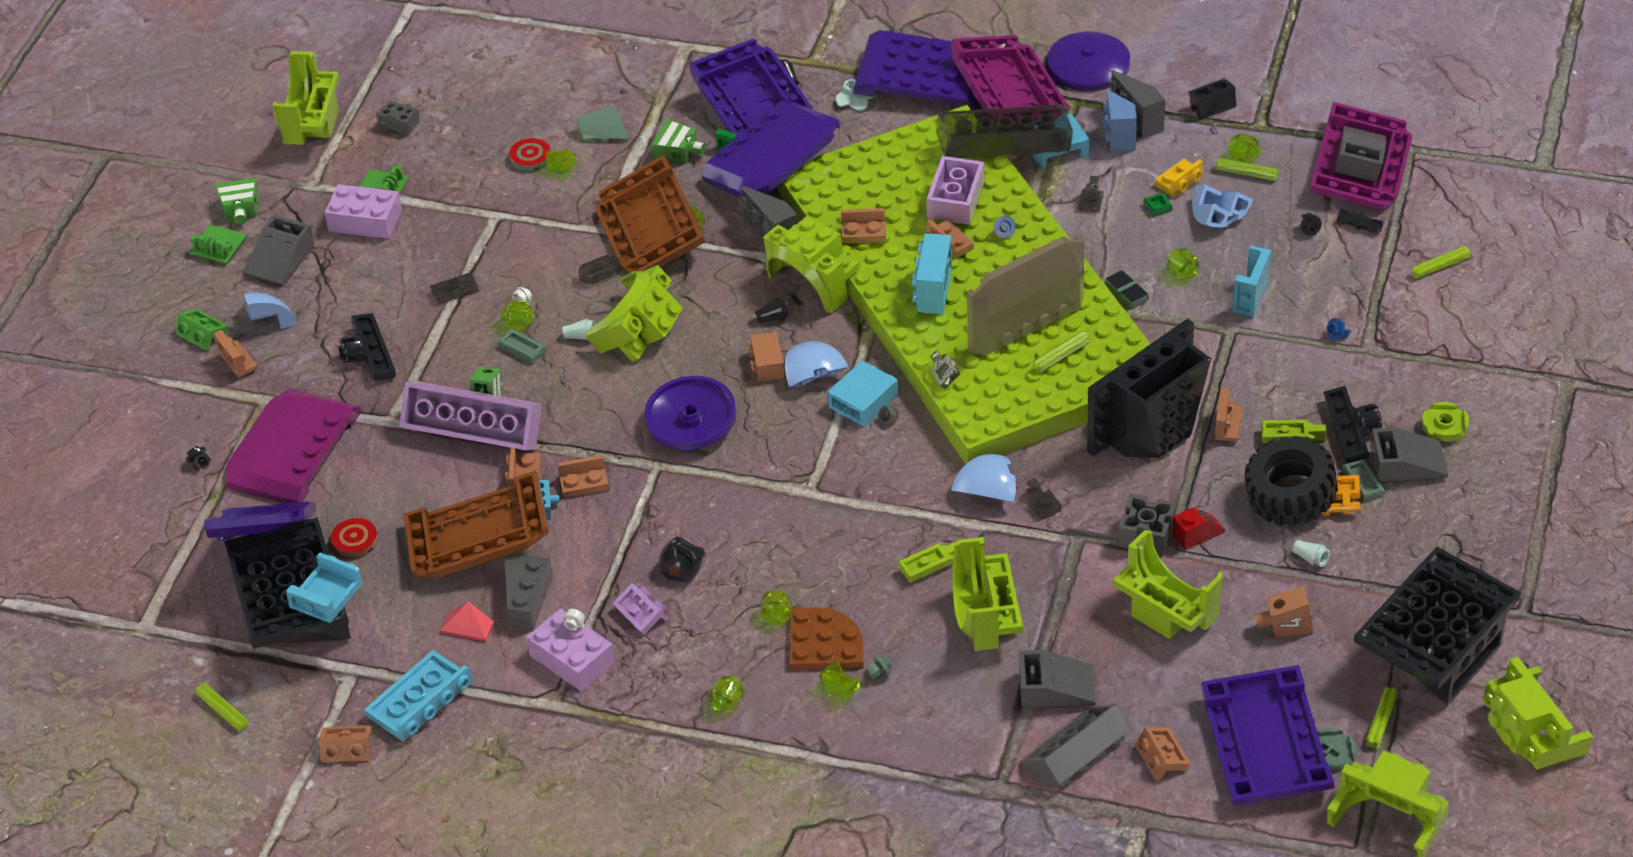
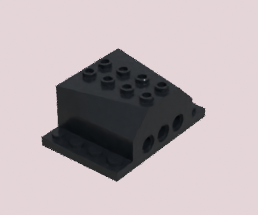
M1187 318L1088 387L1087 452L1094 457L1111 445L1125 457L1159 458L1166 452L1172 451L1176 445L1191 436L1211 362V357L1193 345L1194 322Z
M318 517L296 522L272 531L250 534L224 541L253 649L280 644L351 639L345 606L331 623L289 606L286 590L291 584L300 588L318 566L317 555L319 553L329 556Z
M1436 547L1356 632L1353 642L1415 676L1448 706L1502 645L1506 615L1520 599L1521 592L1445 550Z

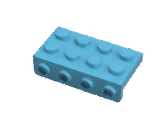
M432 650L364 709L365 716L404 742L407 738L414 735L424 723L431 720L441 708L448 705L458 693L469 686L472 682L470 668L466 665L460 668Z

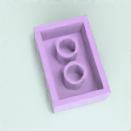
M942 156L927 196V219L941 221L949 219L954 223L970 225L985 182L984 162Z
M338 184L325 211L328 232L390 239L402 212L399 191Z
M560 608L526 637L529 656L579 691H583L615 663L613 644L586 625L582 629L578 628L575 631L566 628L562 621V615H565L566 612Z

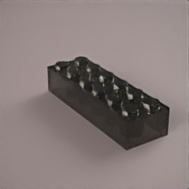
M1064 105L939 112L936 134L944 156L977 158L1067 152L1071 149L1073 129Z

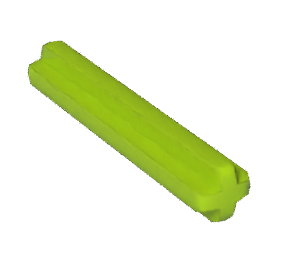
M1218 158L1215 164V169L1218 171L1270 181H1277L1279 170L1276 168Z
M1462 246L1411 268V275L1415 279H1419L1470 257V250L1466 246Z
M1085 331L1079 332L1034 360L1033 368L1037 372L1044 371L1089 343V335Z
M201 683L200 686L196 687L197 695L238 731H243L249 726L248 719L206 683Z
M1386 687L1384 689L1366 739V746L1369 748L1377 749L1380 746L1397 698V690L1395 688Z

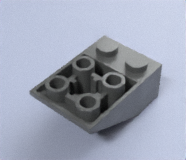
M1115 70L1111 71V80L1109 82L1111 91L1135 104L1137 118L1136 133L1139 137L1145 139L1163 132L1165 98L1155 87Z
M1344 126L1334 172L1377 182L1385 153L1386 136Z
M745 186L741 187L742 219L746 225L749 224L755 235L763 241V237L777 225L789 230L792 226L798 224L797 213L785 201Z
M273 215L262 228L244 274L282 286L315 244L311 225Z
M1397 427L1372 429L1370 450L1376 477L1379 482L1448 477L1439 440Z
M1046 650L1019 651L1021 708L1096 705L1093 664Z

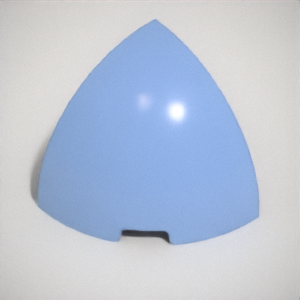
M1205 184L1195 185L1192 210L1195 219L1200 224L1210 227H1226L1228 224L1240 220L1247 213L1253 199L1236 191L1221 192Z
M249 292L243 295L250 322L276 315L281 329L298 325L291 309L280 299L261 292Z
M819 341L799 343L788 350L785 358V372L789 387H801L819 377H832L848 368L845 359L835 348Z
M998 454L978 456L969 461L959 471L951 491L982 496L1003 502H1014L1016 479L1015 475L1009 472L1011 462L1005 456Z

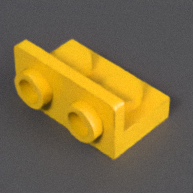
M1182 159L1155 179V186L1174 198L1203 177V161L1198 160L1192 164L1186 159Z

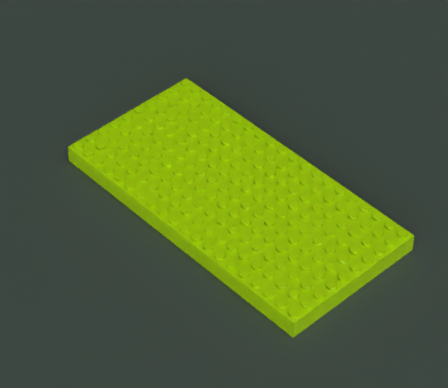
M967 105L811 158L777 186V191L783 200L797 213V220L799 222L809 215L841 234V241V210L885 209L886 242L842 244L843 253L860 262V269L846 280L847 293L965 464L981 455H1003L1086 424L1088 420V387L1150 345L1147 338L1084 258V299L1079 309L988 355L972 354L968 350L967 291L970 289L975 291L982 284L980 279L987 273L1060 237H1067L1069 240L1070 238ZM946 156L984 162L985 182L970 225L952 222L974 243V250L952 260V271L944 314L917 312V303H913V291L916 287L912 286L913 273H917L915 271L916 258H920L918 255L919 242L924 240L927 230L926 221L929 220L927 219V196L941 157ZM1000 216H1009L1015 220V232L1008 238L999 237L994 231V222ZM931 219V220H933L936 224H939V223L943 222V221H941V220ZM1085 331L1089 335V343L1044 371L1037 372L1033 368L1034 360L1079 332Z

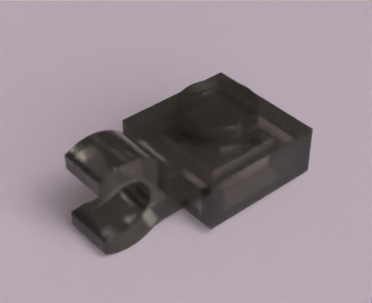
M1098 176L1090 177L1089 190L1082 189L1079 210L1101 211L1103 191H1099Z
M936 350L930 356L936 365L932 373L938 385L946 389L960 375V372L952 358L946 354L941 356L939 351Z
M1035 478L1027 481V485L1030 488L1026 489V492L1031 497L1029 505L1041 520L1061 511L1062 505L1050 490L1043 492Z

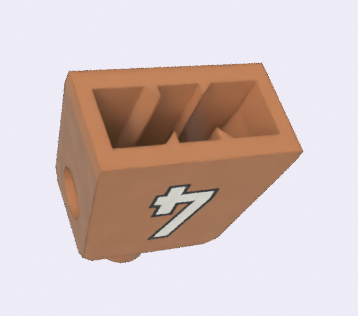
M1304 586L1268 597V611L1254 614L1257 628L1272 625L1274 636L1277 638L1314 633Z

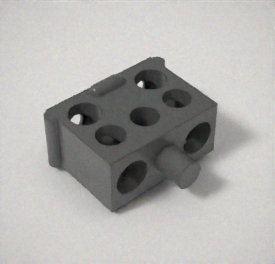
M389 101L380 111L376 112L379 127L409 135L410 131L420 122L419 110L413 108L410 104L403 105Z

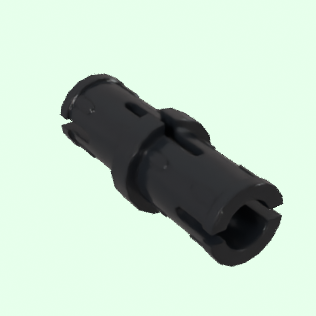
M1341 208L1337 217V222L1354 226L1357 230L1363 229L1380 234L1383 227L1382 220L1370 218L1361 212L1358 214Z

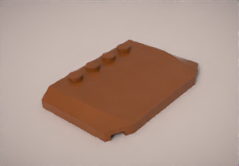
M665 155L599 191L600 203L596 205L597 214L621 267L628 273L645 271L656 265L662 267L706 242V238Z
M536 470L514 477L516 483L514 485L429 513L426 507L404 513L410 566L414 577L439 578L528 549L549 533L539 476Z

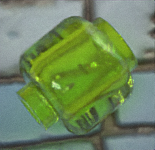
M1239 133L1230 139L1228 152L1234 160L1251 163L1259 157L1261 147L1256 137Z
M1179 248L1170 252L1167 257V269L1177 279L1184 281L1197 275L1199 260L1193 253L1186 248Z
M509 300L506 303V307H501L500 320L505 321V327L508 329L525 330L532 323L533 307H529L526 301Z
M771 590L765 593L761 599V616L763 620L771 625H782L788 622L792 615L790 596L782 590Z
M731 675L719 677L708 692L711 706L719 712H732L744 698L743 684L738 678Z

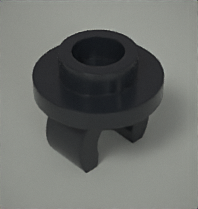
M1311 213L1301 215L1303 219L1300 224L1301 231L1307 236L1317 234L1322 226L1321 219Z
M195 446L190 449L185 459L187 463L193 462L192 465L196 471H199L201 468L198 460H204L207 465L211 462L210 457L205 454L206 448L204 446L200 448Z

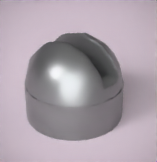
M882 406L878 416L882 424H892L897 421L899 413L893 406Z

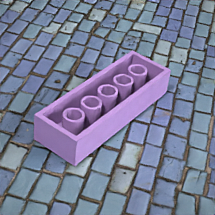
M409 381L405 382L399 427L521 450L536 449L542 404L425 382Z

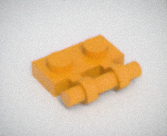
M1359 475L1336 476L1338 492L1336 493L1335 501L1343 500V503L1330 504L1331 507L1326 513L1322 512V516H1330V513L1344 512V514H1351L1354 511H1361L1360 502H1351V499H1360Z

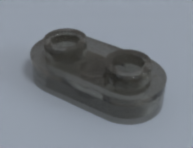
M604 255L589 261L579 267V279L585 284H593L613 276L620 270V261L615 255Z

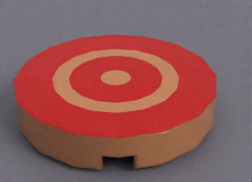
M364 518L344 520L332 530L330 536L334 551L339 552L341 556L346 558H357L368 554L371 548L374 549L378 541L376 527L372 522Z

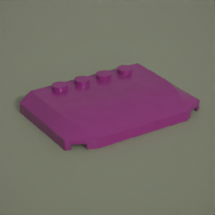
M1007 35L953 38L951 43L952 58L994 129H1025L1026 127L1066 115L1068 105L1033 48L1028 44L1024 46L1018 42L1019 37Z
M1333 102L1309 192L1384 211L1397 200L1412 142L1411 132H1408L1406 129V121ZM1344 126L1386 136L1385 153L1377 182L1334 172Z
M292 388L284 391L268 402L227 462V487L280 503L303 502L310 492L309 483L346 427L352 428L361 414L360 406Z

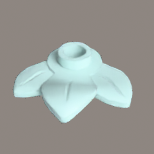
M849 79L845 81L842 91L836 96V103L839 107L850 105L851 109L855 111H864L868 107L867 99L877 97L876 92L874 97L853 94L856 80Z

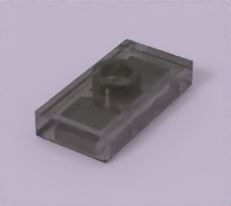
M471 272L430 285L431 293L438 305L479 291Z

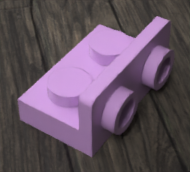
M631 583L612 603L644 635L660 618L666 622L670 619L664 613L667 609L657 599L653 602L650 599L652 594L644 586L638 588Z

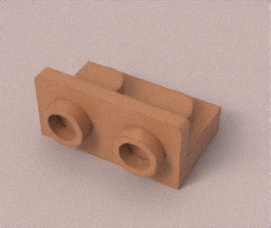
M885 209L841 210L842 244L886 242Z
M931 219L926 221L927 234L952 236V260L974 250V243L949 219L939 224H936Z
M222 330L214 333L218 353L238 378L257 369V364L238 340L233 341L231 336L227 337Z
M1221 387L1216 416L1215 440L1237 442L1243 407L1241 405H1233L1234 398H1229L1230 388Z
M511 448L510 454L506 455L507 468H509V471L505 472L506 485L516 484L514 477L535 470L540 480L541 454H517L516 448Z
M603 455L557 464L564 498L609 490Z
M372 725L323 727L318 740L321 762L369 761L371 757L370 742L373 735Z
M1145 727L1135 743V747L1155 780H1161L1166 771H1187L1191 765L1169 727Z

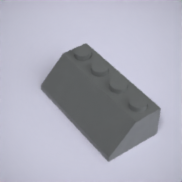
M1116 704L1090 706L1019 762L1046 786L1057 785L1061 787L1071 781L1070 777L1073 774L1089 767L1088 763L1091 760L1106 754V749L1110 745L1121 742L1125 738L1124 735L1131 729Z

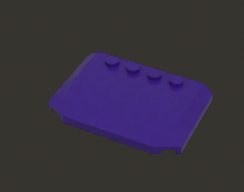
M755 39L747 40L689 64L694 82L728 132L737 135L743 133L753 122L758 121L768 110L775 107L781 101H792L813 109L774 51L767 46L763 48L758 45Z
M781 101L708 160L701 176L704 182L738 197H742L741 187L743 186L767 194L832 142L835 137L834 130L836 128L839 129L841 125L838 119L792 101Z
M304 501L227 508L222 510L223 517L207 518L204 520L205 531L208 538H217V541L230 540L238 535L272 531L307 518L316 512V503Z

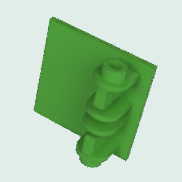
M399 165L391 166L390 172L369 169L360 187L399 191L400 194L409 176L402 174V168Z
M209 225L202 235L196 234L191 236L190 242L193 243V247L189 254L227 264L245 240L247 234Z

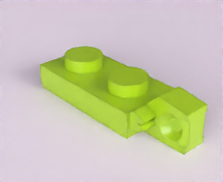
M1262 420V443H1268L1271 440L1278 441L1281 440L1280 437L1286 436L1287 438L1300 436L1304 440L1309 438L1314 440V442L1326 441V424L1314 425L1313 423H1308V420Z
M956 542L947 546L940 543L900 560L898 568L909 583L921 579L953 564Z

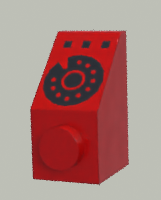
M1194 507L1173 516L1172 536L1184 550L1225 533V528L1213 514Z

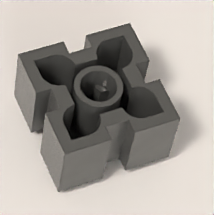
M1130 493L1125 506V514L1122 515L1118 526L1117 546L1128 549V546L1144 530L1152 532L1157 554L1164 556L1169 535L1171 536L1173 516L1176 515V503L1160 499L1157 500V503L1148 502V497Z

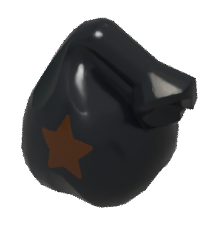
M675 537L661 551L659 557L661 573L669 579L682 582L690 581L700 570L702 559L706 553L703 548L697 547L681 537Z

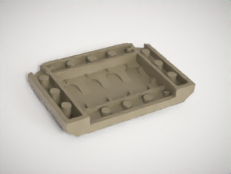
M1079 236L1075 237V240L1060 237L984 275L980 279L982 284L975 291L972 289L967 291L968 350L972 354L988 355L1079 309L1084 299L1085 241Z

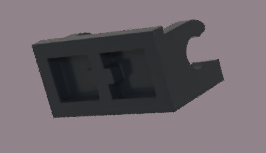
M1225 78L1188 91L1192 112L1197 110V117L1200 120L1237 106L1235 86Z

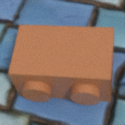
M777 332L750 335L751 345H747L748 356L753 358L750 361L752 374L757 375L758 382L785 379L784 362Z

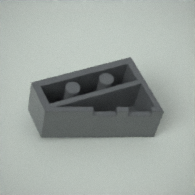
M517 553L506 555V595L510 627L534 630L553 578L550 558Z

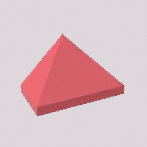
M468 601L448 613L441 628V633L487 642L494 626V621Z

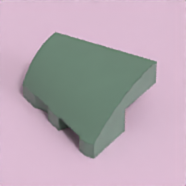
M614 105L575 117L576 128L583 142L601 141L609 143L610 139H622L623 143L629 142L625 126Z

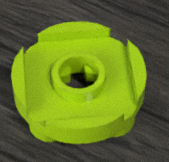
M1451 402L1434 403L1430 409L1423 412L1422 428L1427 437L1443 442L1462 441L1469 426L1467 412L1457 409L1458 405ZM1442 420H1447L1448 423H1442Z

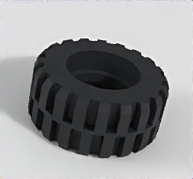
M1287 436L1280 437L1281 440H1271L1265 447L1263 445L1256 450L1257 454L1253 453L1249 458L1244 476L1249 502L1257 515L1262 516L1268 522L1273 520L1274 524L1281 526L1283 523L1288 524V526H1295L1296 523H1302L1303 525L1309 523L1310 519H1318L1322 512L1326 513L1331 507L1330 504H1333L1336 499L1338 483L1334 461L1329 451L1317 442L1315 444L1312 439L1306 438L1304 440L1300 436H1293V438H1287ZM1289 475L1308 477L1305 482L1293 487L1274 485L1276 481Z

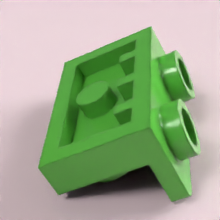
M193 309L178 314L175 333L198 347L209 350L211 340L215 338L214 333L222 330L227 334L228 325L199 309Z

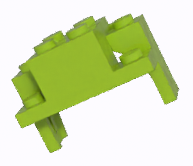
M292 51L289 53V84L286 104L273 102L274 121L281 130L284 144L304 145L307 137L331 138L339 112L335 93L339 82V73L318 71L314 52Z
M807 215L789 230L777 225L763 237L766 251V267L770 279L783 266L791 265L815 288L821 298L825 312L833 313L848 300L846 280L860 269V262L843 253L841 234Z
M658 265L645 271H634L622 277L618 282L623 283L629 291L605 318L585 332V337L601 354L619 347L632 362L639 360L647 345L666 337L683 309L666 290L672 280Z
M1144 530L1128 546V565L1113 579V586L1132 597L1131 616L1171 639L1182 628L1189 632H1192L1197 626L1206 630L1220 616L1224 576L1221 572H1218L1217 577L1207 587L1202 586L1200 590L1188 585L1166 567L1155 550L1152 532Z
M983 537L957 540L952 565L953 603L957 624L960 630L972 639L974 651L999 648L1000 635L1023 633V624L1008 554L985 556Z
M1519 657L1509 660L1504 677L1487 682L1483 700L1485 705L1490 708L1487 718L1490 725L1495 728L1499 737L1514 754L1526 757L1537 770L1587 755L1594 736L1589 730L1572 735L1573 726L1537 682L1538 676H1541L1543 671L1539 666L1527 669ZM1546 730L1548 735L1542 734L1539 731Z
M1383 750L1373 768L1367 764H1360L1355 761L1352 766L1345 764L1341 771V786L1327 808V823L1335 827L1350 807L1361 801L1375 799L1409 815L1414 813L1422 824L1423 831L1414 849L1417 850V857H1425L1448 816L1449 802L1439 795L1429 794L1431 770L1422 764L1407 761L1396 753H1389Z

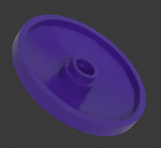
M1093 31L1077 32L1062 37L1052 45L1048 52L1047 66L1051 76L1065 87L1079 91H1099L1110 88L1111 71L1115 70L1125 75L1128 74L1130 69V53L1124 43L1111 35Z
M685 376L663 384L650 396L645 407L646 426L651 436L660 444L676 450H696L708 447L725 437L736 420V404L731 391L721 382L705 376Z

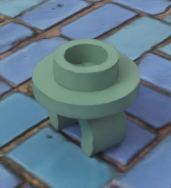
M876 654L874 656L875 662L867 667V674L872 680L877 679L882 673L887 677L891 675L889 669L892 666L885 656L880 657Z

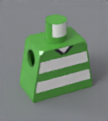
M667 119L651 144L653 160L665 155L668 162L685 164L692 154L702 156L705 151V143L697 142V133L694 128Z
M256 178L216 184L219 202L227 221L234 220L236 224L241 225L246 223L247 218L257 215L260 195Z
M479 367L469 379L470 391L497 396L503 395L502 371L499 368Z

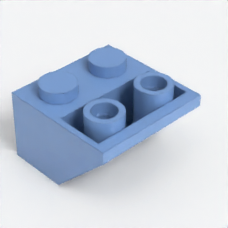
M1109 91L1107 92V100H1103L1104 113H1107L1103 116V129H1107L1105 130V143H1109L1110 152L1136 150L1137 118L1135 104Z

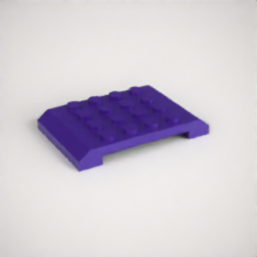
M878 30L869 35L853 94L874 97L875 91L956 104V108L967 105L974 114L977 113L979 105L978 100L952 58V41Z
M1299 665L1201 682L1204 705L1230 801L1233 806L1334 789L1333 776L1329 763H1326Z

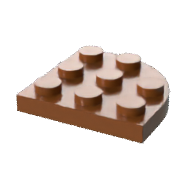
M791 608L790 670L864 668L863 638L860 629L853 620L831 608Z

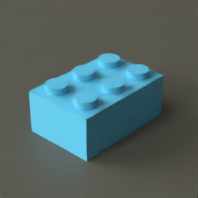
M925 233L923 242H919L918 255L920 258H916L915 271L917 273H913L912 286L916 287L913 291V303H917V312L944 314L952 271V236Z

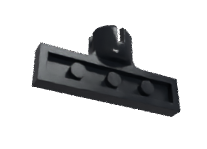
M374 314L353 315L351 323L356 335L342 337L339 340V343H342L339 346L342 362L354 363L362 360L365 361L373 380L395 378L396 370Z
M1346 386L1324 391V398L1347 464L1370 458L1363 434L1372 432V429L1382 428L1381 414L1379 410H1376L1378 406L1371 403L1355 408L1351 403Z

